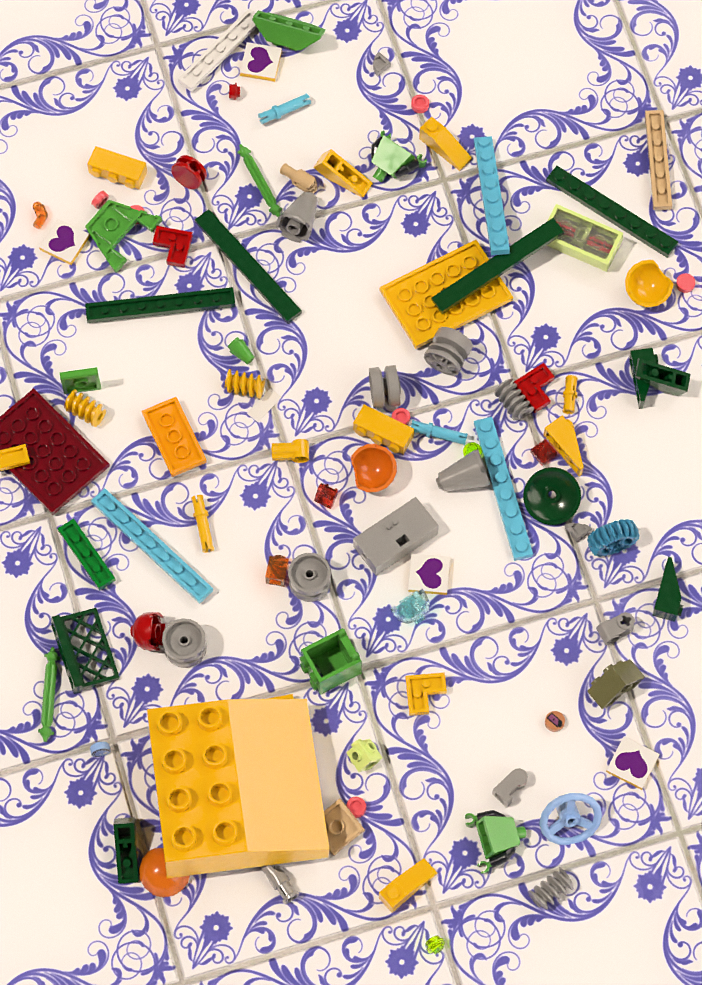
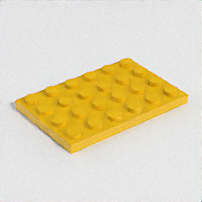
M477 240L447 253L379 288V291L415 349L432 342L435 333L440 327H449L456 330L513 301L512 294L499 276L443 314L432 302L431 298L489 260Z

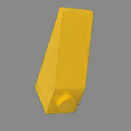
M433 117L420 127L419 139L460 171L472 160V157L447 128Z
M332 149L323 153L313 167L328 180L362 198L373 184Z
M562 415L544 428L543 436L580 477L584 467L574 425Z
M423 858L379 892V899L393 913L437 875V872Z

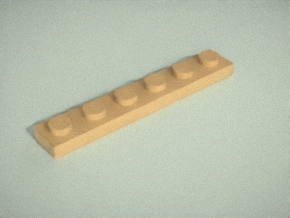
M645 111L653 210H672L664 111Z

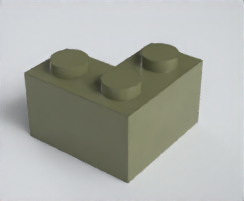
M631 659L624 662L620 660L615 665H608L603 670L604 674L591 682L592 687L587 692L600 708L604 709L612 706L623 693L633 690L645 676Z

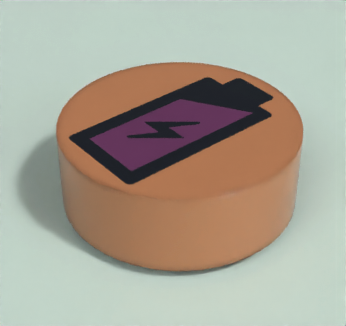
M552 711L547 714L545 726L548 730L558 732L564 727L565 718L562 713Z

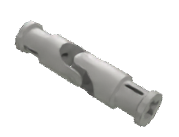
M279 864L260 866L274 890H278L282 896L284 904H288L299 896L298 891L293 889L289 883V877Z

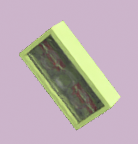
M556 204L548 221L554 218L563 229L564 234L546 246L607 272L623 241V232Z

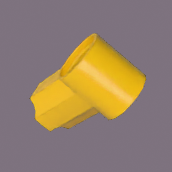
M296 439L292 443H272V461L292 460L296 463L308 462L309 441Z

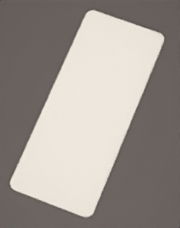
M269 389L247 414L259 422L278 402L281 396L274 390Z

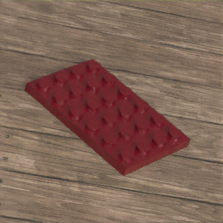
M34 388L0 416V450L26 444L30 464L11 468L8 471L52 515L110 467V464Z

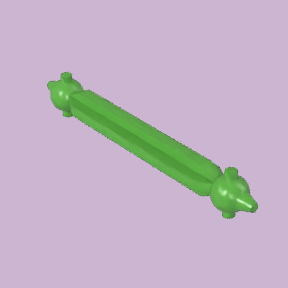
M240 144V149L237 153L243 157V161L266 204L271 207L269 212L279 217L282 207L276 204L275 197L253 157L249 154L251 150Z
M51 647L50 651L44 654L48 663L45 666L41 724L43 727L38 729V733L43 737L44 742H47L48 738L54 735L50 726L53 723L57 665L55 662L60 660V656L55 652L54 647Z

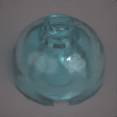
M421 588L419 591H415L399 601L400 604L396 607L394 605L390 608L400 622L405 624L415 622L417 625L426 619L424 615L429 611L430 603L425 591Z

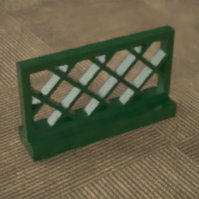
M97 608L62 617L60 615L52 616L51 627L73 694L80 693L83 689L119 680L120 677ZM94 615L95 622L93 626L83 621L85 616ZM72 620L78 623L74 631L66 627L65 621ZM80 625L90 629L86 637L76 632ZM92 631L100 634L101 639L99 643L88 639ZM74 636L83 640L80 648L72 645L71 640ZM86 642L96 647L92 655L82 650ZM98 648L107 654L104 661L94 656ZM79 654L90 658L85 666L77 662ZM92 660L102 664L98 672L88 668ZM106 666L112 669L113 676L106 677L100 674L103 667ZM85 671L95 675L93 681L84 683L82 676Z

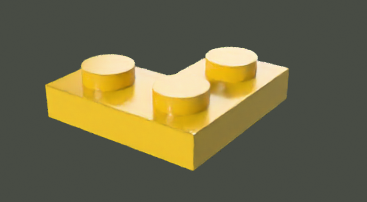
M445 672L405 676L409 716L429 714L427 695L447 693Z

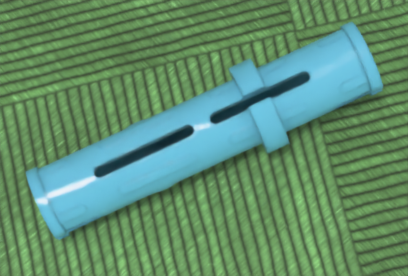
M305 93L279 106L274 105L272 109L259 113L258 118H263L259 120L260 123L263 125L275 118L280 119L282 115L311 104V100L307 99L310 98L309 95Z
M412 420L411 427L414 428L416 433L424 434L428 438L432 436L463 445L466 443L467 433L434 426L430 422L427 424Z

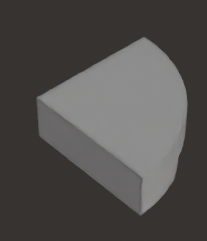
M380 52L375 55L373 61V70L377 76L391 67V62Z
M573 522L565 525V529L576 542L592 532V528L586 524Z

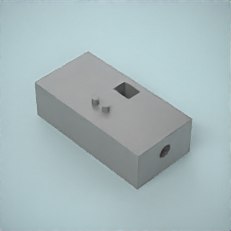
M415 496L353 538V547L375 576H377L436 536L439 525Z

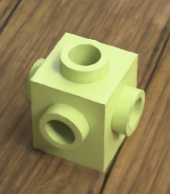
M371 739L356 740L351 744L352 748L346 752L358 772L371 769L382 759Z

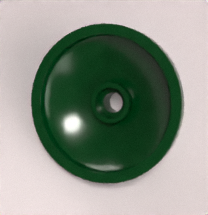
M557 467L543 468L535 472L528 479L523 492L524 505L528 513L535 520L543 524L557 525L564 523L575 515L580 506V486L574 476L564 469ZM554 491L556 496L550 497L549 492Z

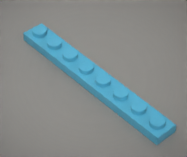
M492 136L474 138V148L491 255L510 254Z
M488 417L475 420V431L513 559L517 561L533 557L532 548L493 418Z
M104 488L91 500V503L199 604L213 592V588L108 490Z

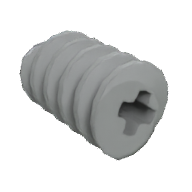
M507 379L496 388L494 394L496 397H499V401L503 403V407L507 409L508 414L511 415L513 420L523 419L532 413L534 407L527 408L530 401L523 402L526 396H518L521 393V389L514 390L517 384L510 385L513 379Z
M559 867L560 873L554 871L553 877L550 875L546 877L547 882L542 880L540 882L541 887L536 885L534 886V892L528 891L530 898L539 908L542 906L547 910V902L552 905L555 904L553 897L560 900V892L567 895L566 887L571 890L574 889L571 879L561 867Z

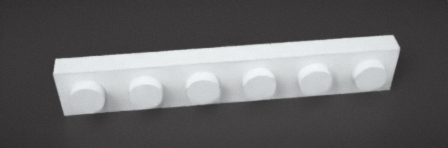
M249 8L178 78V82L192 92L257 28L252 21L255 12Z

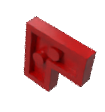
M156 226L153 245L170 248L166 260L167 265L185 268L193 232Z
M542 363L515 380L513 384H517L516 390L521 389L520 395L526 396L524 400L530 401L529 406H533V412L536 413L550 404L551 400L541 388L553 381L555 376L545 363Z

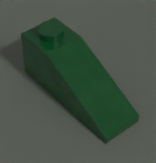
M653 348L630 350L629 362L639 409H643L650 385L635 377L637 361L641 358L658 364V356L654 354Z
M641 358L638 359L635 372L636 378L662 392L675 396L688 392L690 373Z
M668 556L652 616L675 622L676 617L681 616L684 605L680 604L682 597L672 557Z
M135 817L114 819L118 884L139 882Z

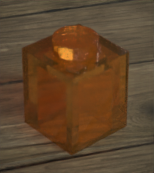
M282 555L269 556L265 575L266 584L285 587L289 559Z

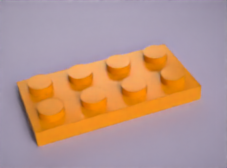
M177 397L142 410V415L171 477L207 463Z

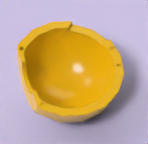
M642 260L634 264L628 271L625 286L628 296L637 305L654 307L668 299L673 289V282L662 273L654 260Z

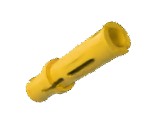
M197 495V499L193 496L191 497L195 512L193 516L197 522L202 552L208 553V549L212 552L214 547L207 519L209 514L205 509L203 495Z

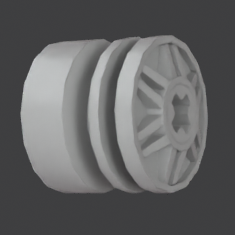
M440 327L433 337V343L428 346L424 359L435 370L446 375L456 376L464 365V359L470 354L473 344L461 332L449 327Z

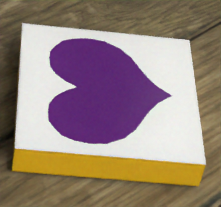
M247 42L240 76L275 82L282 48Z
M57 218L39 246V249L72 265L89 239L90 234Z
M411 553L408 592L447 595L450 556Z
M624 736L606 772L642 790L660 754Z

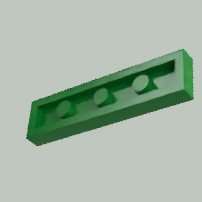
M74 518L57 528L99 591L116 581Z

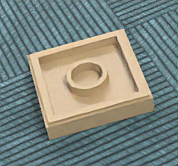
M340 798L324 811L329 851L333 855H336L365 831Z

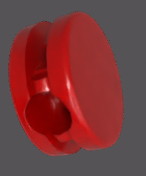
M188 155L180 156L171 168L172 175L176 181L188 189H198L207 177L204 166L198 160Z

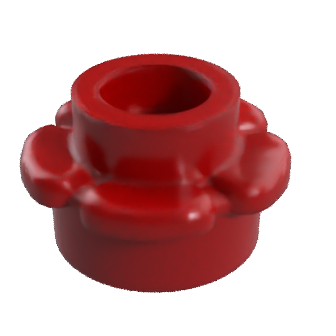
M236 82L235 84H229V98L236 100V97H240V86H237Z

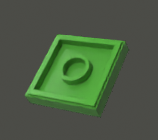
M97 367L59 372L64 394H70L74 389L77 390V393L101 389Z

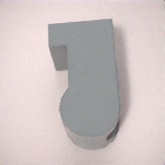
M521 768L514 769L493 788L492 794L506 808L512 803L513 797L511 795L517 789L525 787L528 778L526 771Z

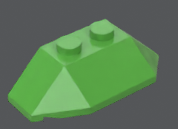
M260 10L252 18V21L266 41L272 42L276 46L289 47V49L301 51L320 40L326 30L307 22L274 13H265Z

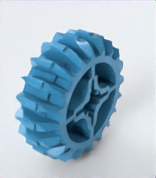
M620 519L619 521L615 520L614 522L602 525L600 528H596V531H593L588 536L587 541L592 554L601 557L612 555L631 547V545L638 541L640 535L638 527L633 520Z

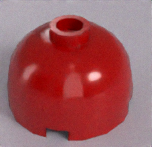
M160 612L143 613L137 617L131 626V636L137 646L143 650L159 651V645H163L162 637L166 627L165 623H161L160 618H163V615Z

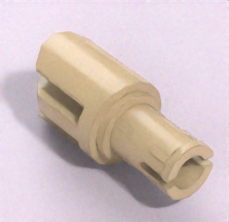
M287 163L283 164L280 168V174L291 179L292 185L304 192H312L313 194L317 191L318 185L315 177L303 169L296 170Z

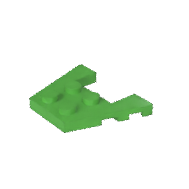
M108 200L87 223L85 228L114 272L117 273L127 262L123 255L114 250L117 244L137 222L150 232H153L156 226L163 220L158 215L154 216L146 211L135 210L130 206Z

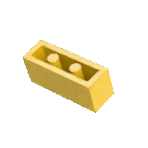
M95 146L87 163L88 171L94 177H103L112 183L118 182L131 189H140L148 172L146 162Z
M365 404L353 422V430L361 437L366 436L375 444L384 445L394 453L404 455L414 437V428Z

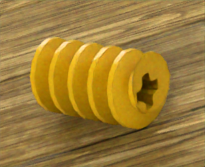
M229 369L224 389L227 387L228 393H231L234 389L237 395L241 391L243 396H246L249 391L250 397H253L256 393L257 398L260 399L263 395L266 378L261 381V376L258 375L254 379L253 373L250 374L249 378H246V372L239 376L238 370L232 375L231 369Z
M74 389L68 395L64 408L67 412H72V415L78 416L79 419H84L86 423H91V426L97 427L106 414V409L102 411L103 404L95 407L96 400L89 403V396L83 400L84 394L80 393L76 396L77 390Z

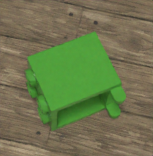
M343 628L301 649V657H299L301 669L304 674H309L311 687L314 691L318 690L320 695L362 674L360 655L356 652L347 636V632ZM315 665H317L323 677L319 675Z

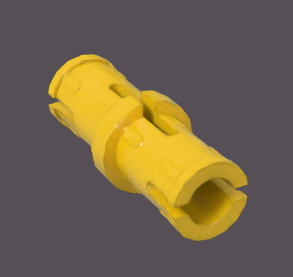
M568 375L565 378V391H563L562 395L564 398L562 412L573 414L575 412V399L578 395L576 392L578 378L574 375Z

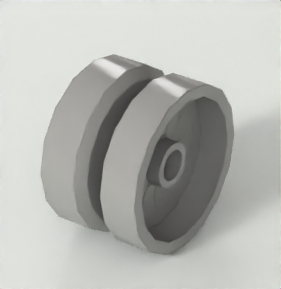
M396 365L385 366L384 378H382V372L379 367L369 368L373 409L384 407L385 396H387L390 407L400 406L401 389Z
M303 553L293 559L288 568L291 592L298 599L307 602L322 599L331 587V569L328 561L316 553Z
M181 618L167 625L162 637L166 658L172 664L183 668L195 666L202 661L206 654L207 643L204 630L199 623L192 619Z

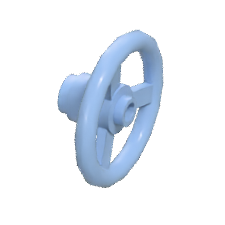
M568 793L558 796L548 803L541 813L539 822L541 832L548 841L558 845L583 842L591 837L600 826L602 819L601 807L593 797L584 793ZM575 801L585 802L592 807L594 812L593 821L580 816ZM556 808L559 819L548 827L549 815ZM579 825L587 829L573 837L554 835L564 826L573 827Z

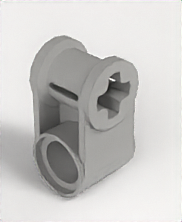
M621 613L610 620L600 623L596 630L605 645H610L632 633L635 619L630 613Z

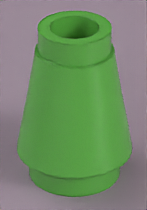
M237 337L228 345L229 352L247 365L254 360L255 356L243 339Z

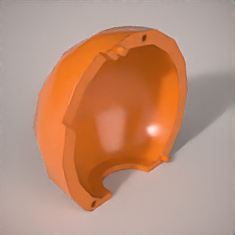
M366 444L359 447L351 455L356 487L365 492H379L387 488L394 481L397 473V463L394 455L387 448L378 444Z
M163 848L149 850L142 858L139 868V878L144 888L152 895L162 898L174 896L181 892L188 884L190 876L167 878Z

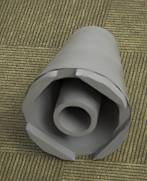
M303 192L278 217L276 227L281 229V234L285 238L294 242L307 241L309 239L318 204L315 194Z
M478 449L439 472L438 478H436L439 489L443 488L444 492L491 485Z

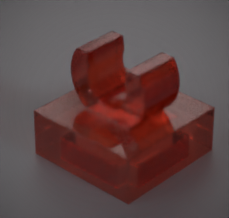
M546 439L530 450V453L541 466L557 456L556 450Z
M321 483L318 486L314 501L331 509L334 506L338 489L329 487V484Z

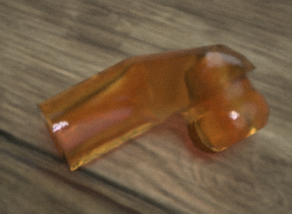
M38 201L32 206L37 216L32 225L36 229H41L48 218V212L44 204Z

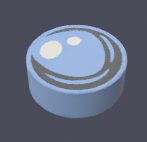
M97 742L91 745V756L102 757L111 752L109 743Z

